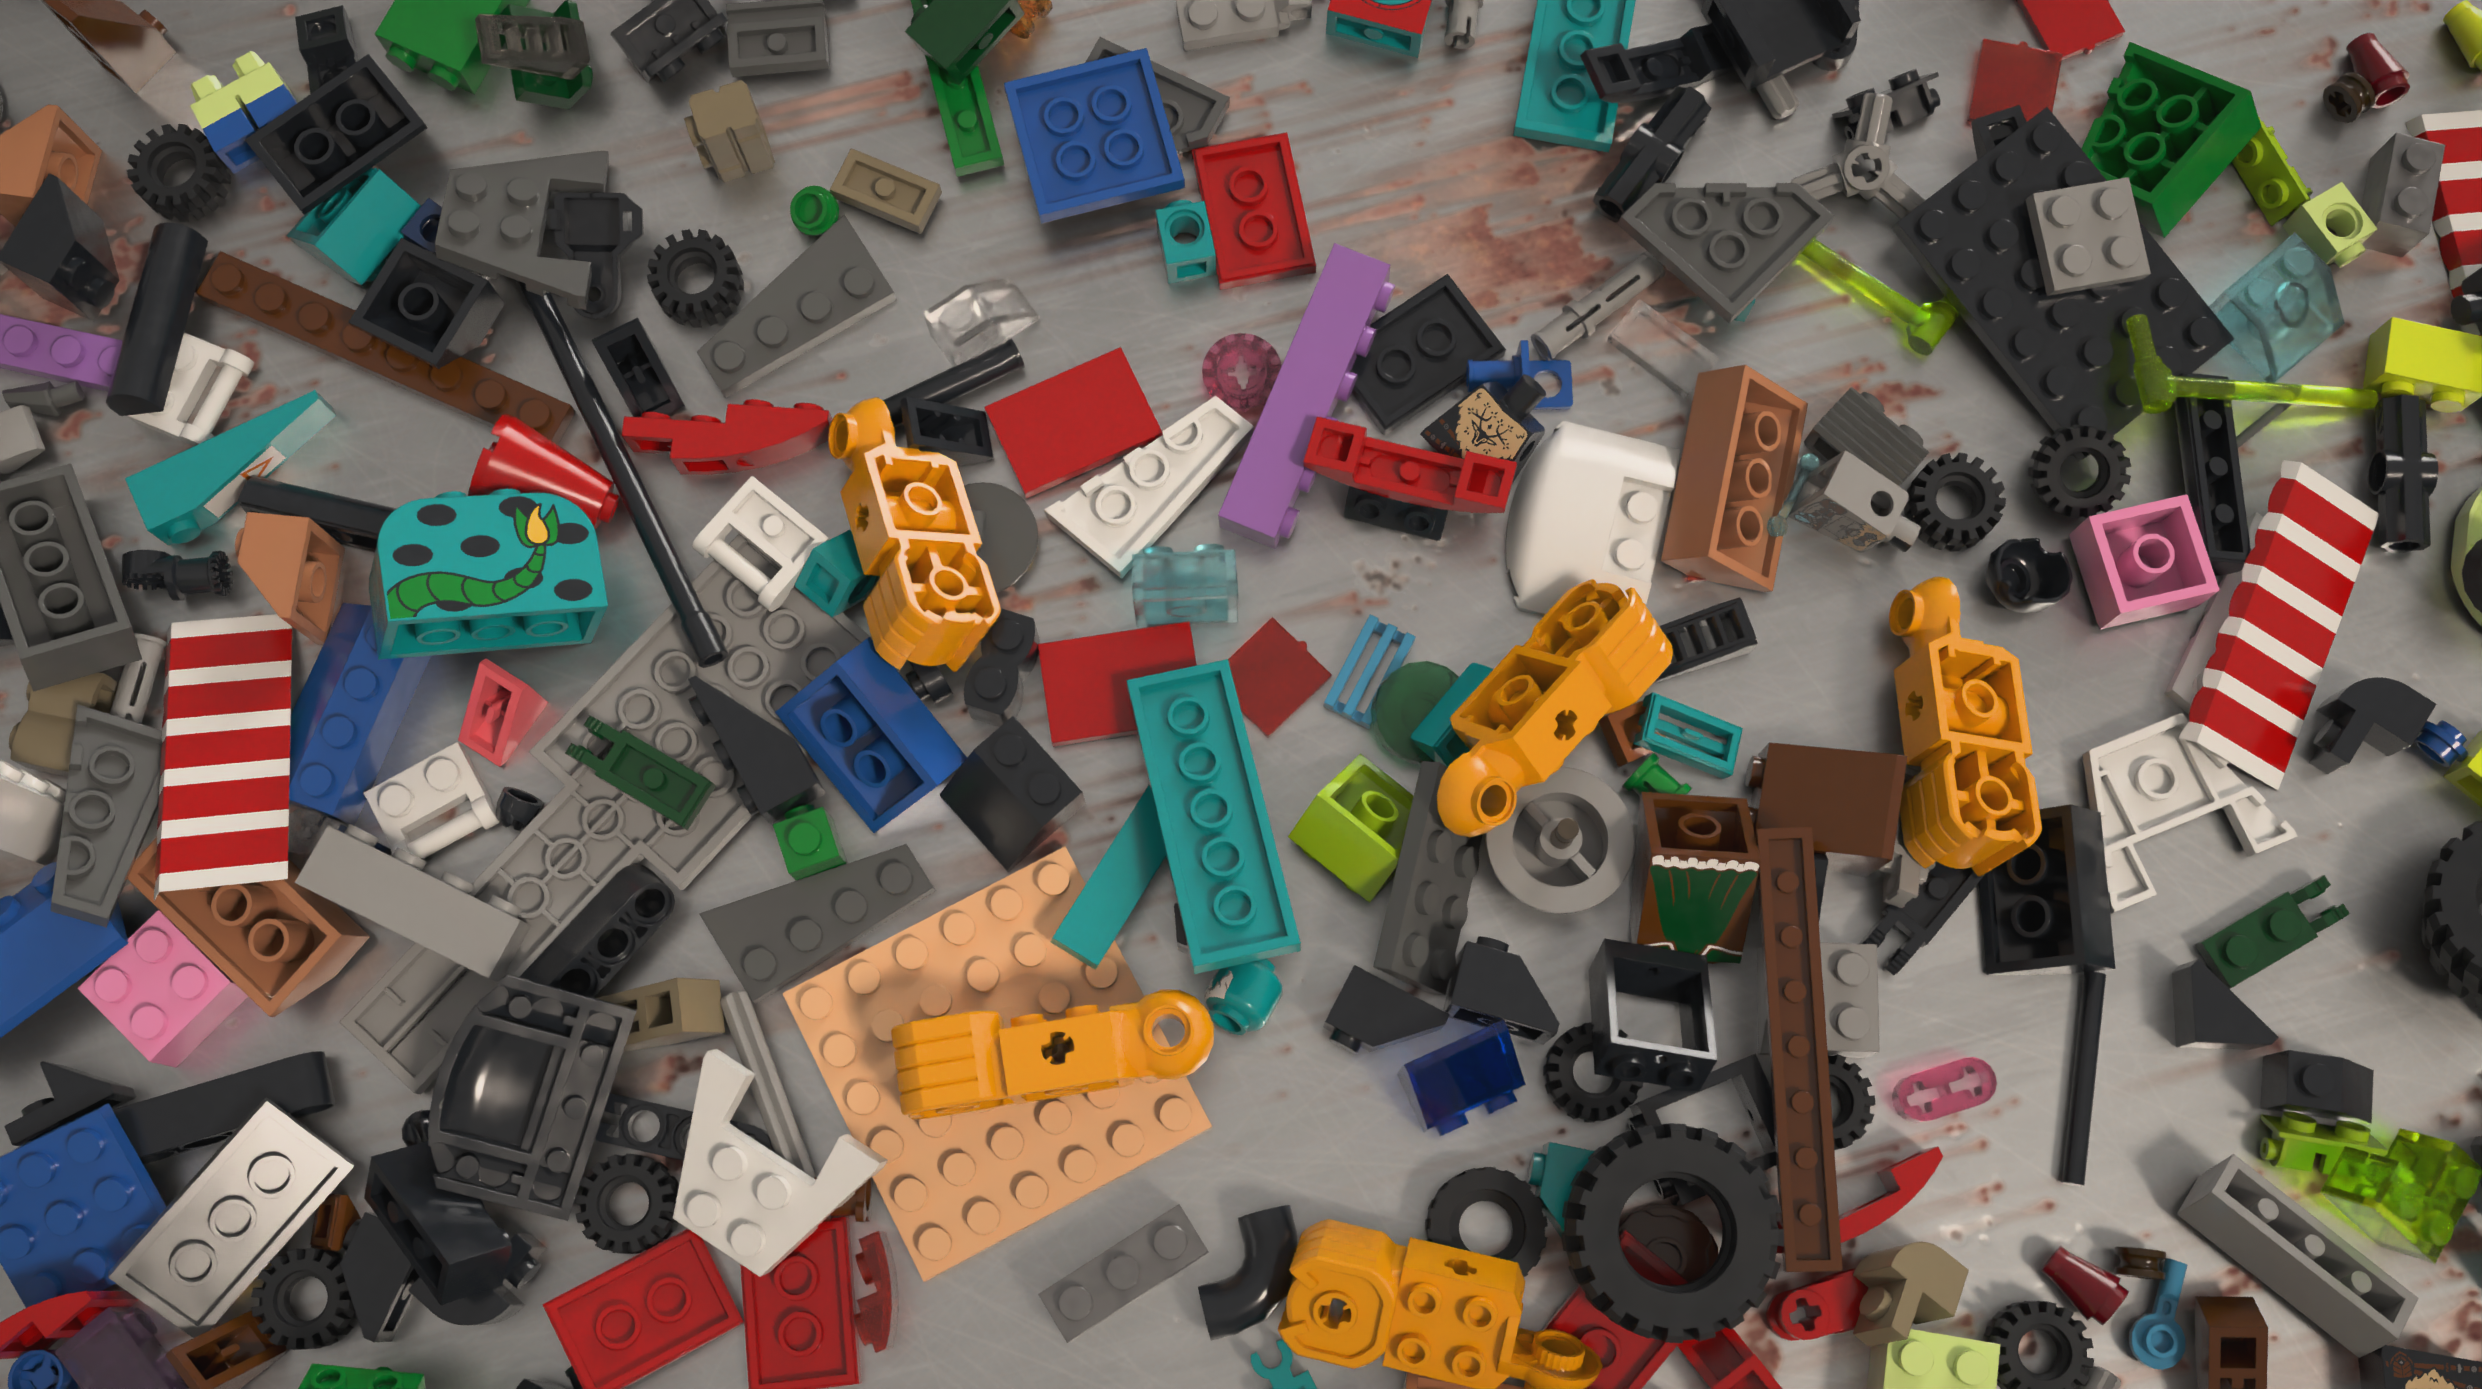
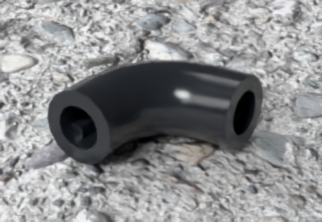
M1290 1205L1274 1207L1239 1217L1238 1222L1245 1254L1241 1267L1234 1275L1226 1279L1198 1286L1211 1341L1238 1334L1267 1320L1287 1297L1294 1277L1289 1269L1297 1248V1231Z

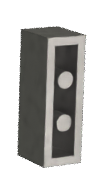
M1178 1204L1038 1295L1068 1343L1209 1252L1182 1207Z

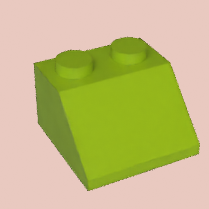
M1360 753L1316 795L1288 837L1300 846L1307 856L1317 860L1342 880L1349 890L1358 893L1370 903L1395 876L1414 795Z

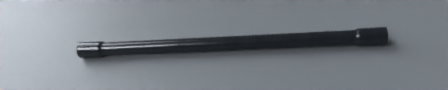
M517 281L681 621V629L699 667L706 668L720 663L728 656V652L710 615L704 610L552 294L548 291L544 296L526 290L525 283Z

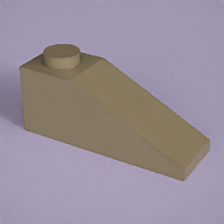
M673 978L597 998L637 1010L624 1052L683 1043L725 1033L723 1010L720 1005L721 990L719 980Z

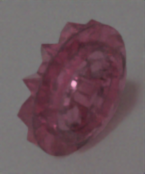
M1238 333L1220 339L1209 349L1203 361L1202 378L1209 396H1217L1229 407L1246 412L1248 409L1258 405L1265 406L1282 365L1276 350L1266 340L1256 335ZM1239 356H1243V363H1246L1248 371H1256V375L1248 377L1246 389H1241V384H1238L1237 377L1228 376V373L1236 371V364H1239Z

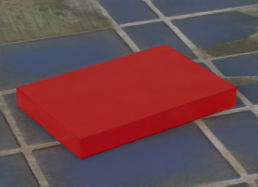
M1287 132L1192 149V160L1200 199L1205 202L1216 254V275L1219 290L1316 273L1314 252Z
M1121 347L984 407L986 415L1026 499L1129 454L1138 447L1147 446L1163 435Z
M1190 621L1038 644L1053 747L1138 734L1126 680L1197 666Z
M849 1217L832 1218L830 1221L820 1223L817 1226L818 1228L768 1274L759 1277L740 1264L749 1389H821L862 1383Z
M1625 1228L1619 1234L1620 1245L1627 1261L1641 1276L1661 1285L1673 1286L1689 1283L1687 1279ZM1578 1284L1541 1331L1552 1329L1569 1333L1581 1340L1583 1344L1590 1347L1600 1357L1603 1367L1595 1381L1586 1389H1642L1679 1343H1669L1653 1338L1648 1339L1612 1322L1587 1300L1586 1294Z
M689 1229L542 1304L583 1389H624L744 1324L703 1239Z

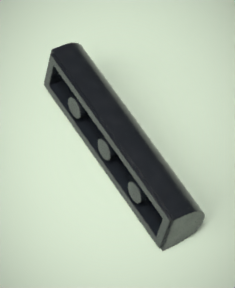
M160 223L153 229L106 399L108 407L119 416L162 412L164 410L208 244L206 238L188 226L178 223Z
M2182 372L2174 379L2173 396L2185 493L2188 495L2214 575L2220 576L2242 571L2251 548L2229 379L2225 376Z
M253 476L246 482L238 499L240 506L246 513L254 512L308 517L340 544L372 552L376 550L383 523L397 509L258 476Z

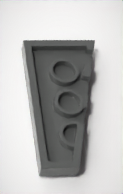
M844 214L705 343L697 353L724 398H727L897 299L891 286Z

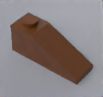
M41 0L102 68L136 94L177 53L163 37L168 32L166 27L146 10H143L138 15L123 2L116 0Z
M2195 1296V1357L2198 1389H2267L2268 1326L2253 1297Z

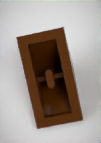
M252 1310L170 1349L165 1356L190 1389H241L280 1359L288 1349H286L285 1345H275L268 1341L272 1337L271 1334H261L257 1325L262 1323L263 1320L261 1317H253Z

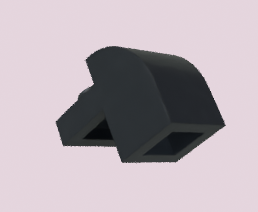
M2374 677L2358 681L2330 696L2316 710L2330 720L2323 725L2313 741L2318 746V749L2309 763L2325 774H2329L2348 765L2363 741L2386 756L2393 755L2412 746L2437 704L2408 685L2394 679Z
M516 1233L510 1240L512 1255L507 1263L502 1286L440 1306L421 1277L418 1278L408 1291L433 1314L446 1322L464 1326L495 1324L512 1317L525 1306L510 1290L513 1286L516 1289H520L531 1280L541 1266L537 1259L547 1248L532 1234Z

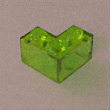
M2400 1128L2385 1157L2345 1146L2320 1193L2380 1247L2435 1264L2444 1246L2451 1239L2453 1230L2467 1203L2478 1188L2482 1177V1167L2455 1142Z

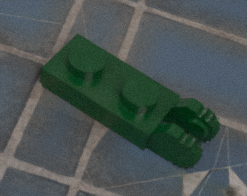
M589 715L583 726L595 737L613 744V747L603 761L595 757L585 747L572 743L565 754L596 772L594 775L688 831L716 785L625 730L620 733Z
M2322 875L2291 893L2285 892L2196 943L2195 946L2213 974L2230 989L2318 937L2316 933L2330 927L2350 913L2344 904L2328 907L2320 912L2319 916L2310 921L2306 919L2298 904L2321 895L2331 885L2325 875Z

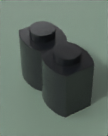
M1001 608L999 617L981 640L982 656L970 669L964 686V701L972 719L1000 727L1012 716L1017 717L1023 701L1022 681L1031 673L1039 656L1038 644H1040L1034 618Z

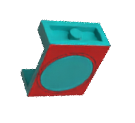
M1330 0L1327 10L1326 34L1418 58L1432 0Z

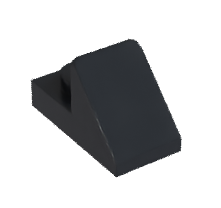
M42 1061L40 1065L54 1098H45L31 1103L22 1109V1117L4 1127L11 1144L22 1146L109 1103L113 1110L137 1098L131 1087L64 1065Z

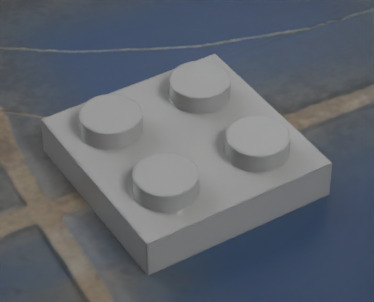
M2129 177L2033 193L2026 199L2047 296L2141 280L2151 274Z

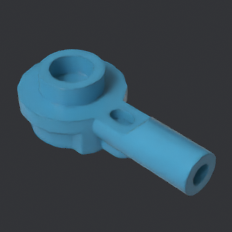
M2166 1258L2164 1261L2162 1272L2166 1273L2165 1280L2159 1281L2152 1313L2142 1314L2134 1322L2129 1332V1345L2132 1354L2141 1364L2148 1368L2163 1370L2173 1367L2182 1359L2185 1352L2186 1339L2182 1328L2174 1319L2188 1265L2173 1259Z

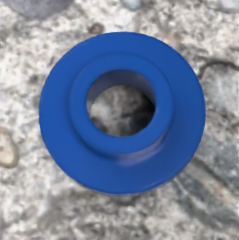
M2443 720L2437 725L2426 721L2420 731L2421 733L2414 741L2417 747L2428 757L2447 768L2455 760L2462 762L2468 756L2467 750L2462 746L2467 741L2465 736Z

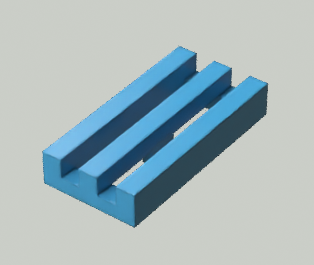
M1370 614L1327 695L1323 707L1370 729L1415 642L1416 636L1408 632L1404 634L1397 630L1398 627L1389 623L1385 625L1379 622V618ZM1373 633H1376L1381 638L1347 704L1338 701ZM1392 641L1400 646L1364 714L1356 710Z

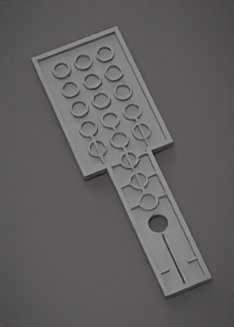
M740 534L729 543L732 548L770 579L781 569ZM714 559L691 584L704 610L710 615L728 652V656L714 666L699 667L681 629V621L671 603L529 751L533 757L565 786L472 883L474 887L469 894L487 904L492 895H495L521 908L522 910L517 919L531 926L505 975L510 974L520 977L624 867L639 864L646 858L674 885L683 891L751 819L752 816L736 789L744 784L736 767L729 771L726 770L712 743L720 740L712 723L703 726L690 705L688 699L695 696L696 693L688 679L697 676L793 737L808 758L810 756L775 711L837 660L870 636L843 612L833 618L830 617L795 586L790 590L784 603L775 611L770 612L758 602L759 596ZM589 715L620 733L625 730L716 785L688 831L594 775L596 772L565 754L572 743L585 747L595 757L603 761L613 747V744L595 737L583 726ZM414 943L339 1023L413 1093L421 1095L437 1078L446 1051L467 1014L475 1004L477 1005L498 984L472 970H469L458 981L468 968ZM455 984V986L439 1001V999ZM436 1004V1006L420 1021V1019ZM417 1024V1026L401 1041V1039Z

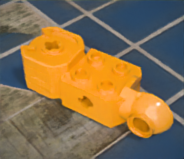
M878 397L862 400L851 407L847 413H837L833 417L829 427L828 445L831 455L835 459H843L845 465L852 471L840 493L864 575L880 576V579L863 604L875 651L889 664L899 670L908 660L924 666L946 664L953 672H957L973 653L1001 612L988 566L976 554L982 542L957 463L938 452L896 447L895 428L885 402Z
M1933 577L1917 584L1911 590L1900 591L1895 596L1889 612L1891 631L1895 635L1901 636L1904 643L1908 646L1910 658L1894 669L1904 756H1908L1907 765L1921 767V772L1910 778L1903 785L1900 805L1903 839L1908 852L1925 869L1937 861L1944 866L1955 869L1972 867L1976 875L1981 877L2030 847L2042 832L2035 778L2025 764V759L2031 756L2033 752L2019 659L2003 647L1984 644L1983 641L1961 638L1959 628L1961 614L1960 598L1957 588L1949 578Z
M1594 579L1569 589L1536 624L1530 639L1523 646L1515 645L1451 715L1450 721L1454 731L1470 749L1469 752L1463 753L1450 763L1441 777L1437 792L1438 813L1444 826L1455 835L1474 837L1488 833L1496 826L1505 823L1515 810L1517 802L1516 793L1521 787L1545 782L1551 774L1560 769L1565 758L1585 736L1589 735L1596 728L1598 721L1605 714L1622 710L1636 703L1670 665L1673 655L1672 645L1656 620L1652 617V614L1645 603H1643L1635 588L1630 587L1625 590L1629 596L1628 599L1618 586L1611 583H1596Z
M1161 989L1145 995L1139 1002L1109 1006L1110 1011L1101 1013L1098 1011V1005H1084L1066 1009L1065 1019L1047 1021L1044 1020L1043 1014L1018 1016L1010 1019V1028H1004L1003 1018L996 1011L966 1012L907 1022L894 1026L891 1029L892 1043L895 1048V1066L898 1070V1089L901 1092V1112L904 1115H908L912 1120L937 1118L1005 1105L1023 1104L1120 1088L1133 1084L1135 1079L1150 1076L1157 1079L1176 1080L1194 1073L1206 1062L1214 1045V1025L1208 1010L1195 996L1181 990ZM1175 1019L1183 1025L1185 1034L1179 1044L1173 1047H1163L1156 1043L1153 1038V1031L1160 1021ZM1058 1044L1067 1045L1071 1051L1065 1054L1064 1063L1056 1062L1052 1055L1058 1052Z
M1331 1219L1317 1222L1301 1233L1289 1269L1294 1277L1287 1295L1285 1311H1283L1277 1329L1286 1345L1298 1356L1355 1369L1373 1362L1385 1352L1382 1364L1384 1367L1474 1389H1496L1508 1377L1525 1381L1524 1389H1586L1595 1381L1603 1367L1600 1357L1590 1347L1583 1344L1581 1340L1569 1333L1552 1329L1532 1331L1519 1328L1523 1310L1522 1298L1525 1280L1517 1262L1410 1237L1408 1247L1395 1244L1384 1232Z

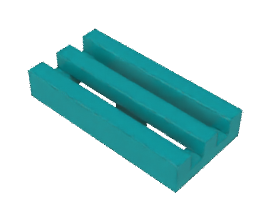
M1654 692L1644 696L1642 706L1646 707L1644 714L1640 715L1638 725L1642 726L1641 732L1635 735L1633 744L1722 779L1733 775L1743 728ZM1659 713L1727 739V743L1724 745L1704 737L1703 734L1689 728L1684 729L1658 718ZM1655 732L1660 733V734H1662V735H1665V736H1667V737L1673 738V739H1675V740H1678V741H1680V742H1683V743H1685V744H1688V745H1690V746H1693V747H1695V748H1698V749H1700V750H1703V751L1708 752V753H1710V754H1713V755H1715V756L1721 757V758H1723V760H1721V759H1719V758H1716V757H1714V756L1708 755V754H1706V753H1703V752H1701V751H1698V750H1696V749H1693V748H1691V747H1688V746H1686V745H1683V744H1681V743H1678V742H1676V741H1673V740H1671V739L1665 738V737L1660 736V735H1658V734H1655Z

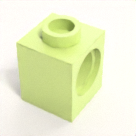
M2343 182L2301 205L2282 225L2316 272L2334 262L2341 268L2358 258L2366 251L2362 243L2377 230V227ZM2327 227L2333 229L2337 236L2332 234Z

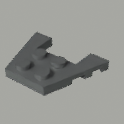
M593 151L450 169L435 240L436 257L496 280L500 275L525 283L527 291L544 296L548 291L567 298L568 306L586 310L592 277L591 262L540 257L547 219L546 209L549 207L552 192L605 193L609 169L608 151Z

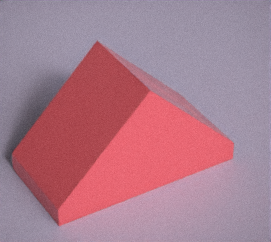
M486 658L479 663L458 741L500 767L507 762L549 702L528 684Z

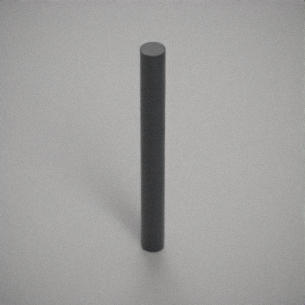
M2094 971L2084 972L2062 1177V1183L2074 1186L2085 1185L2106 974Z

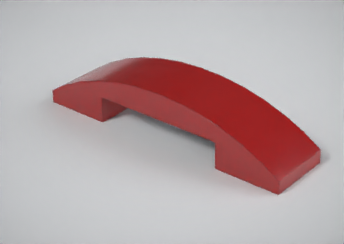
M1322 417L1316 418L1303 461V465L1306 468L1345 485L1372 494L1425 507L1471 513H1505L1517 468V462L1467 451L1465 459L1367 437V428Z
M1939 1147L1923 1149L1878 1171L1877 1174L1887 1192L1839 1215L1841 1243L1880 1225L1909 1203L1925 1186L1942 1160L1943 1155ZM1780 1220L1777 1221L1779 1229H1781ZM1782 1246L1777 1247L1776 1254H1782Z

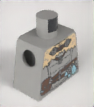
M1846 450L1808 474L1787 515L1793 520L1861 552L1883 541L1902 552H1906L1917 539L1921 529L1920 525L1901 515L1909 499L1907 491Z

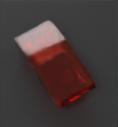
M877 1231L858 1239L863 1251L855 1254L860 1274L866 1285L875 1284L877 1292L857 1300L861 1312L854 1315V1322L864 1346L873 1344L875 1352L879 1353L894 1347L899 1314V1290L895 1262L887 1233Z

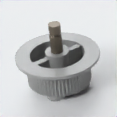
M1560 767L1545 782L1521 787L1516 793V807L1511 817L1505 823L1496 826L1486 833L1488 858L1495 875L1504 888L1512 896L1529 907L1555 914L1581 912L1600 904L1610 897L1627 876L1635 849L1633 823L1621 798L1608 784L1598 777L1583 770L1570 767Z

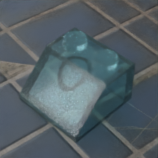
M2295 232L2227 288L2209 306L2235 338L2229 344L2270 386L2345 324L2331 268Z
M1203 544L1196 546L1193 552H1173V549L1170 547L1156 546L1144 549L1143 554H1132V594L1136 626L1154 627L1190 621V625L1237 623L1238 581L1235 549L1224 550V546L1219 544Z

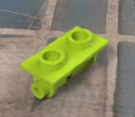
M2259 117L2261 123L2260 130L2232 160V163L2269 224L2274 226L2292 211L2295 213L2301 205L2310 201L2311 198L2309 196L2313 191L2310 187L2306 188L2295 168L2288 165L2286 161L2288 157L2274 136L2275 130L2273 126L2266 127Z
M2291 1111L2283 1112L2282 1117L2261 1114L2260 1117L2273 1131L2272 1137L2263 1138L2260 1146L2261 1158L2269 1160L2272 1166L2311 1172L2315 1154L2319 1153L2322 1156L2318 1170L2322 1174L2362 1180L2365 1176L2372 1177L2375 1174L2377 1162L2375 1156L2371 1155V1153L2388 1154V1149L2370 1134L2371 1130L2368 1127L2355 1122L2338 1120L2335 1126L2318 1124L2310 1116Z

